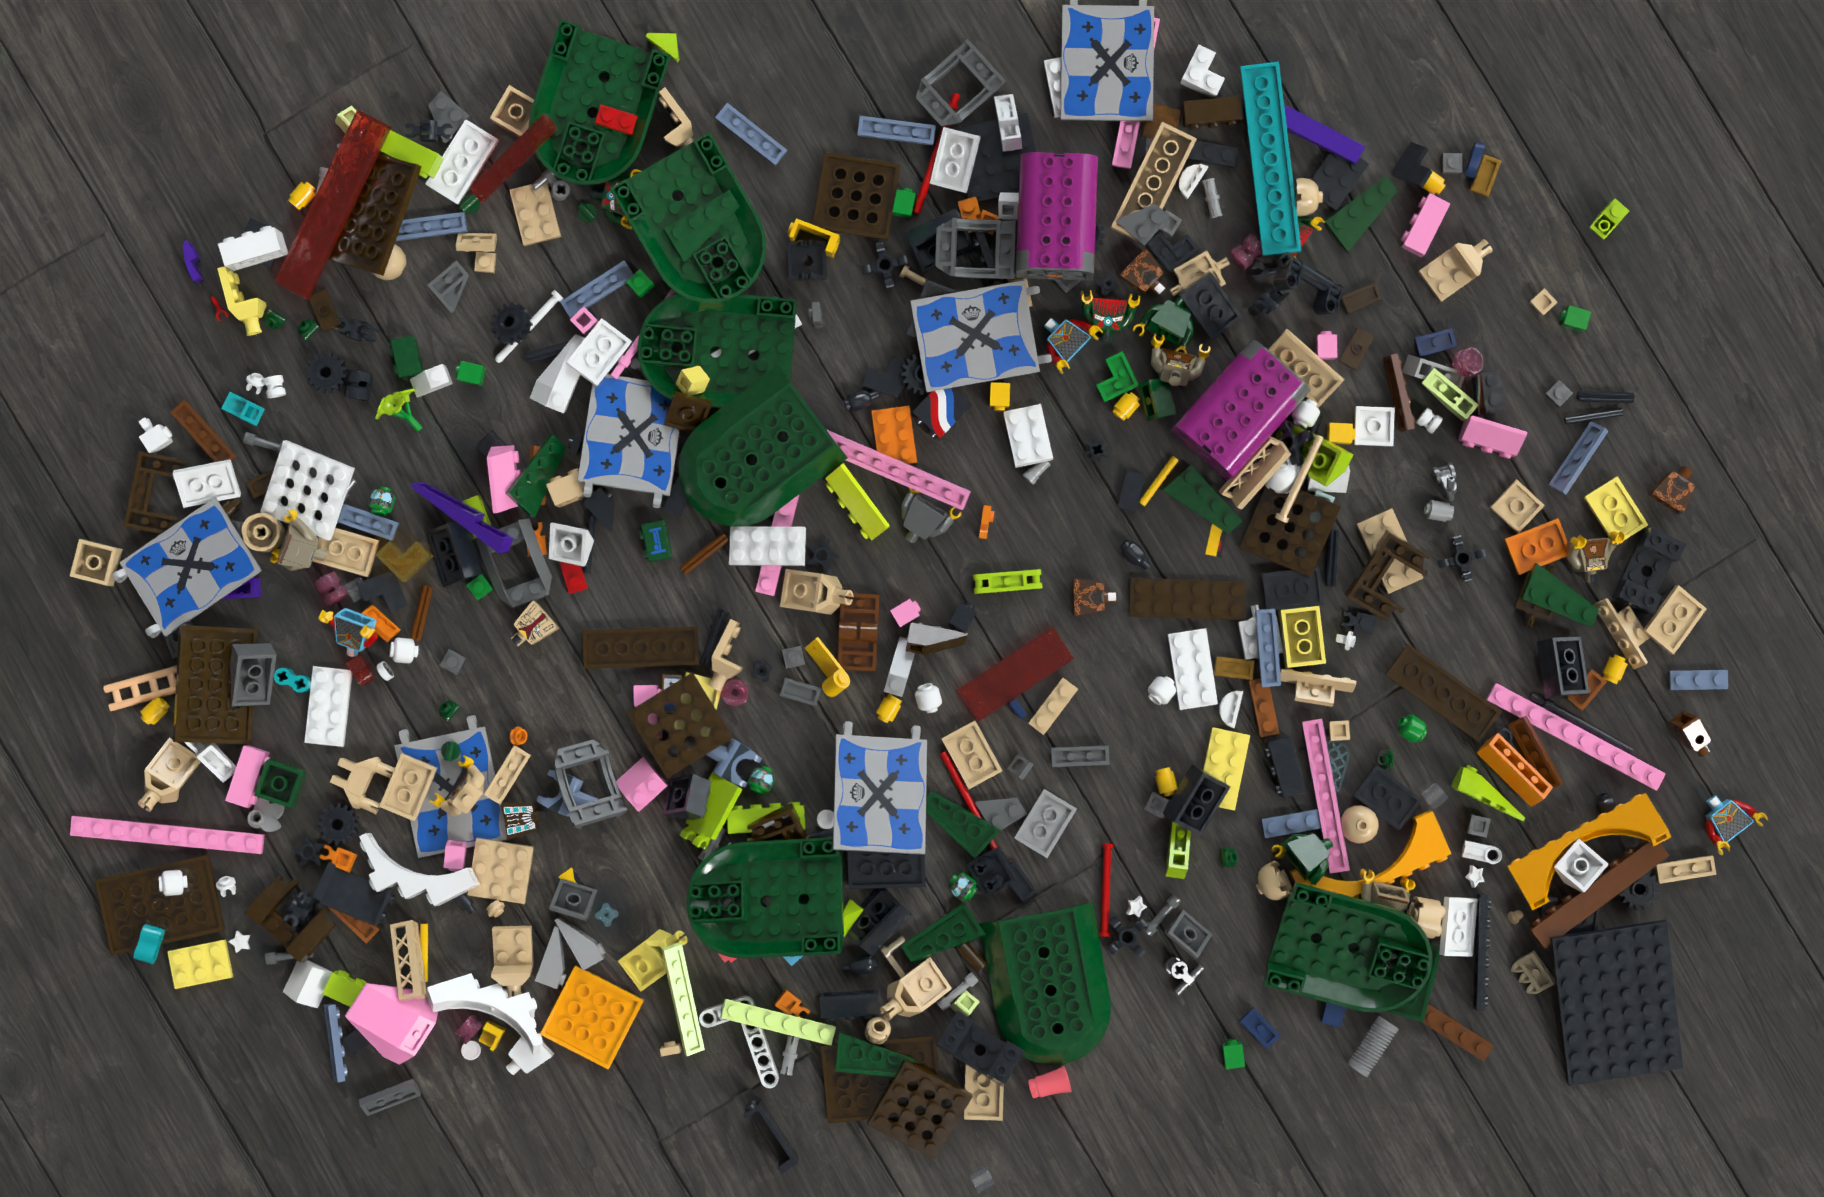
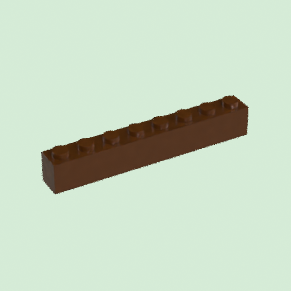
M1640 839L1639 844L1634 848L1630 847L1623 852L1624 856L1620 859L1616 858L1609 862L1608 868L1602 871L1585 893L1577 890L1572 895L1570 893L1565 895L1561 899L1562 902L1560 904L1549 907L1543 917L1533 919L1530 922L1531 925L1527 928L1543 948H1547L1551 945L1550 937L1561 936L1567 933L1670 856L1661 843L1653 846L1651 842Z

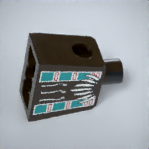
M502 803L507 840L539 830L538 822L549 820L548 810H537L536 803Z

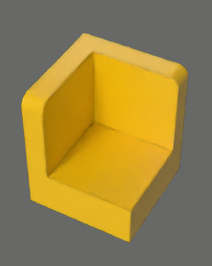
M488 1020L483 1028L479 1042L491 1047L490 1050L494 1051L506 1028Z

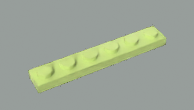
M676 943L662 948V954L684 1054L689 1056L705 1049L683 947L681 943Z
M728 999L724 1000L720 1016L723 1019L827 1045H832L836 1029L835 1026Z

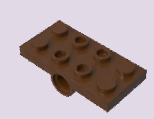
M853 593V597L845 596L847 599H852V603L850 605L841 604L838 663L844 670L876 671L880 595Z

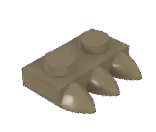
M1534 950L1518 958L1512 966V972L1524 971L1519 978L1520 983L1531 982L1526 991L1529 994L1540 993L1556 983Z

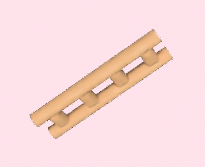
M177 665L105 685V693L112 692L115 702L109 704L110 711L156 699L158 696L165 697L175 694ZM167 676L170 687L159 690L156 679ZM149 681L151 693L140 695L138 684ZM130 686L133 698L122 700L119 689Z

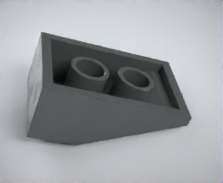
M271 643L232 644L230 660L232 706L270 705L277 655Z

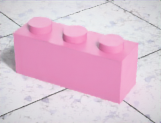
M1431 193L1426 197L1423 196L1418 204L1420 208L1418 214L1414 213L1409 222L1412 225L1409 232L1405 231L1401 238L1403 242L1401 247L1419 257L1424 256L1450 203Z
M249 745L243 746L225 801L246 808L256 804L258 797L254 796L265 762L267 759H270L268 757L270 752Z

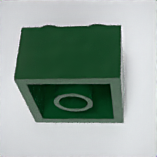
M272 758L267 759L254 796L288 808L296 807L308 771Z

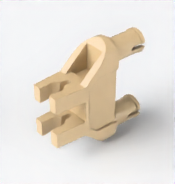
M379 757L359 763L346 758H340L337 765L351 771L348 780L338 775H333L330 783L344 788L353 808H363L376 815L379 810L377 808L381 803L366 798L365 793L376 772L391 779L395 767L381 762Z

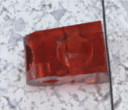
M358 655L345 664L360 686L363 687L375 679V675L364 655Z

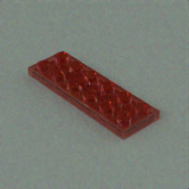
M1051 627L957 691L979 722L1074 658L1055 629Z

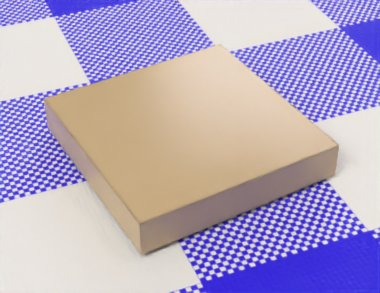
M1516 479L1489 508L1518 534L1545 505Z

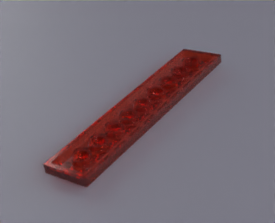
M357 109L274 281L275 283L309 300L392 128L391 126Z

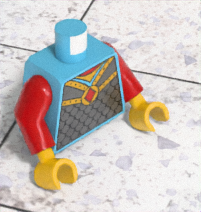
M1051 318L1044 325L1052 333L1046 340L1048 342L1046 344L1047 353L1051 355V362L1058 368L1061 374H1063L1062 367L1066 366L1070 369L1068 362L1090 340L1091 336L1098 340L1099 338L1095 333L1098 331L1103 333L1098 326H1092L1084 321L1074 319L1065 320L1059 325Z
M344 608L336 615H333L331 611L327 613L325 610H322L318 617L321 622L329 623L332 626L336 635V642L347 647L348 656H357L359 651L370 647L378 639L374 629L376 619Z
M1716 795L1707 800L1712 810L1706 814V834L1712 843L1718 846V853L1720 855H1723V851L1720 848L1725 847L1730 851V846L1727 842L1754 822L1753 819L1756 820L1758 826H1763L1758 821L1760 818H1765L1768 821L1764 813H1758L1749 804L1739 800L1726 799L1721 802Z

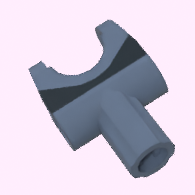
M733 738L727 747L721 745L706 754L718 762L713 770L714 773L742 787H746L748 783L741 779L742 777L737 772V765L740 760L753 759L758 763L762 760L752 749Z
M549 770L547 775L557 781L555 770ZM566 773L576 806L598 800V798L580 791L583 780ZM560 791L554 798L537 797L536 801L543 806L569 817Z

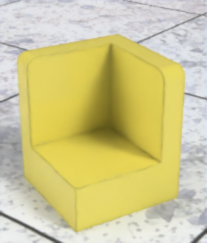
M700 366L681 370L676 385L684 394L695 395L705 391L710 378Z

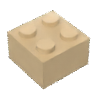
M509 85L490 119L493 123L526 141L529 137V117L534 99Z
M578 468L567 472L568 476L551 478V483L546 484L555 506L560 508L585 498L583 496L585 483L577 482Z
M79 539L70 577L106 586H114L115 581L112 578V574L118 570L123 549Z

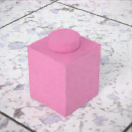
M582 307L570 319L585 336L598 323L597 319L585 307Z
M1322 331L1320 335L1315 336V354L1322 360H1334L1337 358V335H1332L1331 331Z
M909 599L890 611L898 625L902 627L920 616L918 612L921 609L916 601L912 602Z
M447 840L444 868H448L450 871H459L464 868L467 842Z

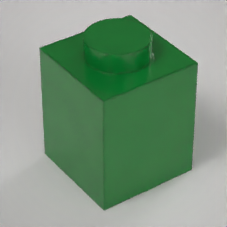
M897 189L892 215L906 218L912 217L916 193H913L912 189Z
M641 269L626 282L641 299L655 286Z
M1569 305L1560 312V326L1583 332L1587 329L1591 311Z
M461 361L460 365L456 367L455 376H457L458 381L482 386L486 367Z
M1237 1039L1225 1040L1226 1043L1221 1044L1225 1069L1245 1067L1242 1043L1240 1041L1237 1042Z

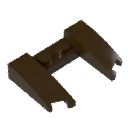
M139 451L124 527L162 534L182 520V518L148 512L155 474L174 478L173 471L185 468V464H189L188 461Z
M1386 530L1377 543V549L1359 577L1354 579L1345 595L1364 608L1389 621L1388 614L1396 609L1402 613L1405 609L1375 590L1394 559L1426 577L1428 571L1423 569L1424 558L1429 559L1430 557Z
M792 803L759 818L747 826V830L752 829V838H748L747 842L762 841L780 833L783 834L785 840L809 839Z
M278 876L244 913L287 948L286 951L299 963H305L336 925L335 923L329 925L326 914L330 912L328 907H325L301 933L297 929L292 931V925L289 922L282 925L284 917L276 909L297 886L299 881L292 879V882L289 883L281 881L283 876Z

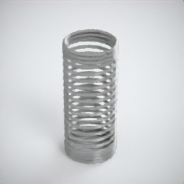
M1380 1016L1374 1021L1377 1025L1373 1024L1372 1030L1367 1032L1369 1036L1365 1035L1367 1039L1363 1038L1364 1041H1361L1365 1046L1359 1044L1362 1048L1357 1047L1360 1051L1356 1050L1357 1053L1354 1052V1055L1357 1057L1352 1055L1355 1060L1350 1058L1347 1063L1365 1077H1368L1372 1071L1370 1068L1373 1069V1066H1376L1375 1063H1378V1057H1381L1380 1054H1383L1382 1051H1385L1384 1048H1387L1385 1045H1389L1387 1042L1391 1043L1390 1040H1393L1392 1037H1395L1394 1034H1397L1399 1030Z

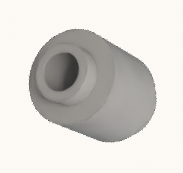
M1430 500L1429 503L1425 504L1424 514H1426L1427 519L1443 522L1451 521L1454 514V506H1451L1449 503Z

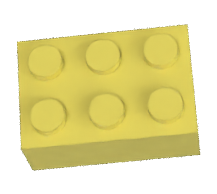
M1319 606L1279 610L1278 615L1285 668L1325 664L1326 658Z

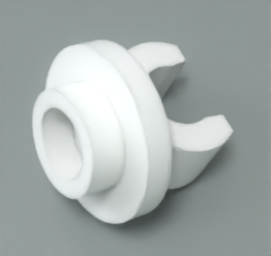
M253 373L246 378L248 382L246 390L249 391L253 385L257 388L256 394H259L265 385L263 376Z
M1349 631L1347 636L1337 634L1336 642L1345 644V650L1354 647L1356 636H1353V632Z
M224 876L216 883V887L221 891L223 897L226 896L227 889L231 890L234 895L236 892V881L233 877Z

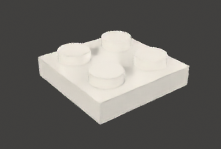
M1356 406L1354 426L1356 437L1354 445L1393 446L1395 408Z

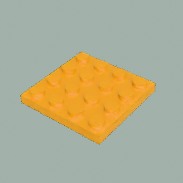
M575 965L540 1034L609 1069L644 999Z

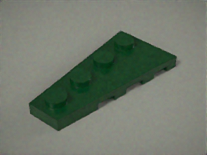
M1534 563L1520 599L1592 628L1599 609L1539 564Z
M934 791L926 797V812L974 858L1001 831V829Z

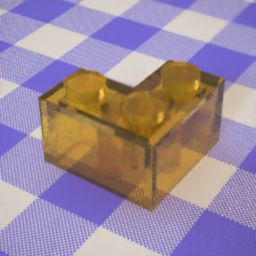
M389 541L376 554L405 583L434 556L418 541L405 553L394 542Z

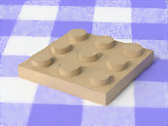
M476 838L472 869L480 885L469 890L468 895L525 904L534 846Z

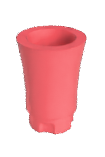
M1065 1066L1037 1076L1035 1079L1028 1080L1033 1098L1072 1092Z

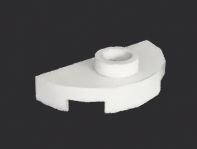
M1203 164L1192 165L1182 172L1179 179V189L1186 199L1189 198L1208 169V166Z
M1243 691L1228 693L1219 705V714L1222 721L1232 728H1235Z

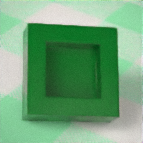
M480 574L466 585L478 601L494 590L483 574Z

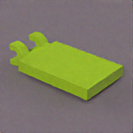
M712 772L708 779L711 781L704 818L687 819L685 823L689 826L684 828L679 835L684 839L692 841V844L704 850H707L710 839L716 840L742 791V788Z

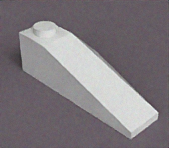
M577 334L573 336L536 380L530 399L561 413L566 412L580 374L568 366L566 362L584 341V337Z

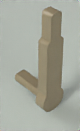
M903 936L899 937L889 946L885 947L883 945L879 948L900 979L906 974L891 953L906 941Z

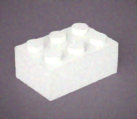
M271 226L262 227L256 233L252 231L241 234L242 237L236 239L234 237L225 238L223 243L218 244L224 266L233 271L289 255L282 232Z

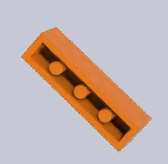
M1499 733L1488 739L1477 751V754L1530 807L1544 800L1553 787Z

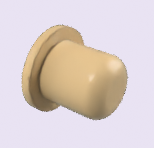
M1520 910L1508 913V919L1512 924H1517L1523 918V913Z

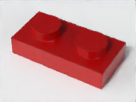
M600 105L595 124L632 136L638 116Z
M559 561L569 594L588 589L582 566Z

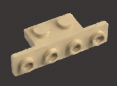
M1608 598L1595 603L1593 606L1599 609V616L1632 668L1637 669L1646 665L1648 661L1638 646L1648 640L1649 636L1643 632L1644 628L1630 606L1624 607L1617 613Z
M1293 669L1280 670L1281 682L1296 684L1294 701L1332 707L1335 690L1353 692L1356 686V681L1350 678L1316 675L1312 672H1297Z

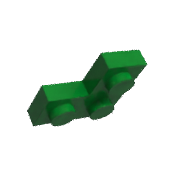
M1123 351L1105 359L1113 377L1096 385L1104 403L1138 387V382Z

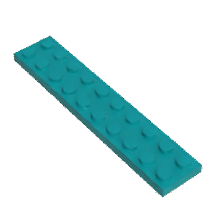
M1279 62L1240 66L1262 257L1282 255L1286 252L1299 253L1301 252V242Z

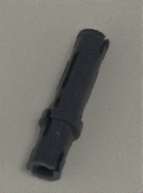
M717 609L713 625H710L711 631L701 661L699 662L711 667L712 655L719 643L721 634L725 631L724 626L729 612L722 609Z

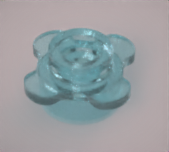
M608 903L602 905V909L596 912L595 917L597 920L604 922L605 926H610L612 924L611 921L618 917V911L613 910Z

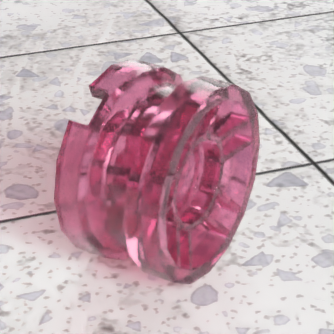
M1472 347L1459 351L1455 354V359H1453L1454 369H1457L1458 374L1462 377L1476 374L1483 368V357L1477 349Z
M738 679L726 682L721 691L722 698L731 706H739L745 703L749 696V688L746 683ZM733 689H737L739 691L738 696L732 695L731 692L733 691Z
M472 1014L454 1035L457 1038H462V1042L466 1045L484 1024L481 1021L478 1022Z

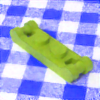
M1041 569L972 575L973 581H975L974 594L1042 589V583H1040ZM1027 576H1032L1033 583L1027 584ZM982 580H988L989 587H983Z

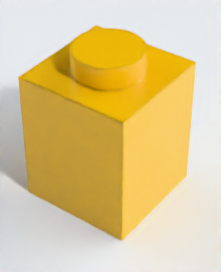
M991 382L990 407H994V411H1005V408H1009L1010 383Z
M1327 424L1326 440L1333 444H1351L1352 440H1355L1356 429H1353V424Z

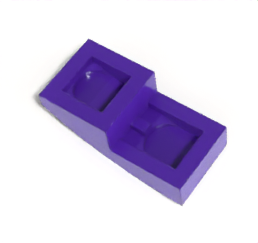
M186 240L183 242L186 267L192 280L199 283L204 278L195 263L201 260L192 243Z

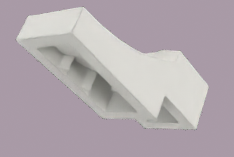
M1013 94L995 96L994 102L1003 152L1022 149Z
M184 742L196 753V757L223 783L235 773L236 766L216 743Z

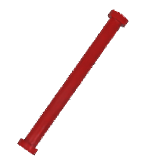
M1102 843L1104 851L1101 931L1099 936H1110L1108 925L1111 848H1113V844Z

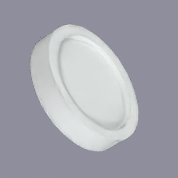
M469 1040L463 1044L461 1053L465 1059L474 1060L480 1055L481 1047L476 1041Z

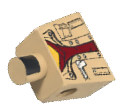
M532 601L513 624L518 629V632L511 639L517 646H520L525 640L534 645L557 631L559 627L536 601Z

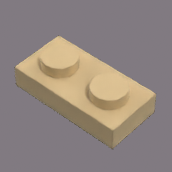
M458 233L456 251H495L497 235Z

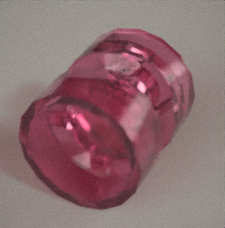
M1249 234L1242 240V245L1237 244L1229 253L1234 261L1243 270H1246L1253 264V259L1258 260L1262 256L1261 243L1255 236Z
M335 571L328 573L314 583L318 592L324 594L322 598L328 607L340 602L349 595L346 587L340 585L341 579ZM335 588V591L330 593L329 590Z

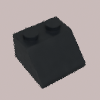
M695 774L670 779L663 815L688 820L704 818L711 781Z

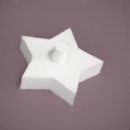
M1470 865L1469 873L1465 878L1470 880L1472 888H1475L1479 882H1484L1482 877L1483 868L1477 869Z
M1140 895L1135 900H1128L1129 908L1126 914H1135L1140 917L1141 911L1147 908L1142 903Z
M238 930L236 931L235 938L229 941V943L235 946L236 953L241 949H250L248 944L250 935H242Z

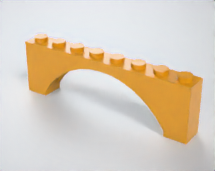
M1646 793L1634 796L1631 801L1617 805L1614 810L1600 814L1595 820L1583 823L1573 832H1566L1556 841H1549L1541 849L1532 850L1524 858L1515 859L1508 865L1510 873L1532 911L1550 902L1548 890L1555 872L1554 866L1578 838L1582 842H1586L1600 836L1627 835L1649 841L1653 846L1671 838L1667 826Z
M1429 810L1412 818L1414 824L1405 849L1390 867L1374 876L1370 884L1375 881L1389 885L1394 883V879L1399 876L1402 878L1408 877L1413 874L1412 871L1415 869L1424 870L1430 867L1429 863L1437 861L1439 863L1448 859L1447 856L1451 854V851L1433 811ZM1297 869L1289 871L1294 884L1296 882L1300 884L1308 883L1309 880L1305 881ZM1323 876L1312 887L1359 898V894L1362 893L1364 880L1342 881Z

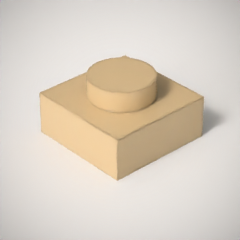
M476 252L474 271L495 273L496 254Z
M1544 288L1529 303L1543 316L1557 301Z
M1349 720L1329 722L1330 741L1350 740Z
M675 1041L665 1042L664 1046L660 1048L661 1057L681 1053L682 1051L681 1043L676 1044Z

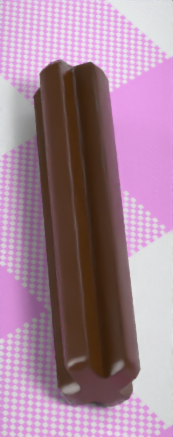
M721 533L682 564L680 570L687 575L729 541L727 536Z
M423 585L410 636V639L414 641H421L433 591V587Z

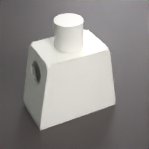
M520 1037L508 1053L513 1060L506 1068L512 1075L516 1074L520 1069L527 1074L550 1059L554 1052L543 1042L540 1053L533 1055L526 1041Z

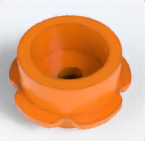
M517 726L511 730L510 741L513 745H521L526 742L527 732Z

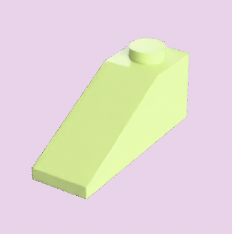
M1435 368L1422 382L1449 411L1462 421L1467 420L1479 405Z

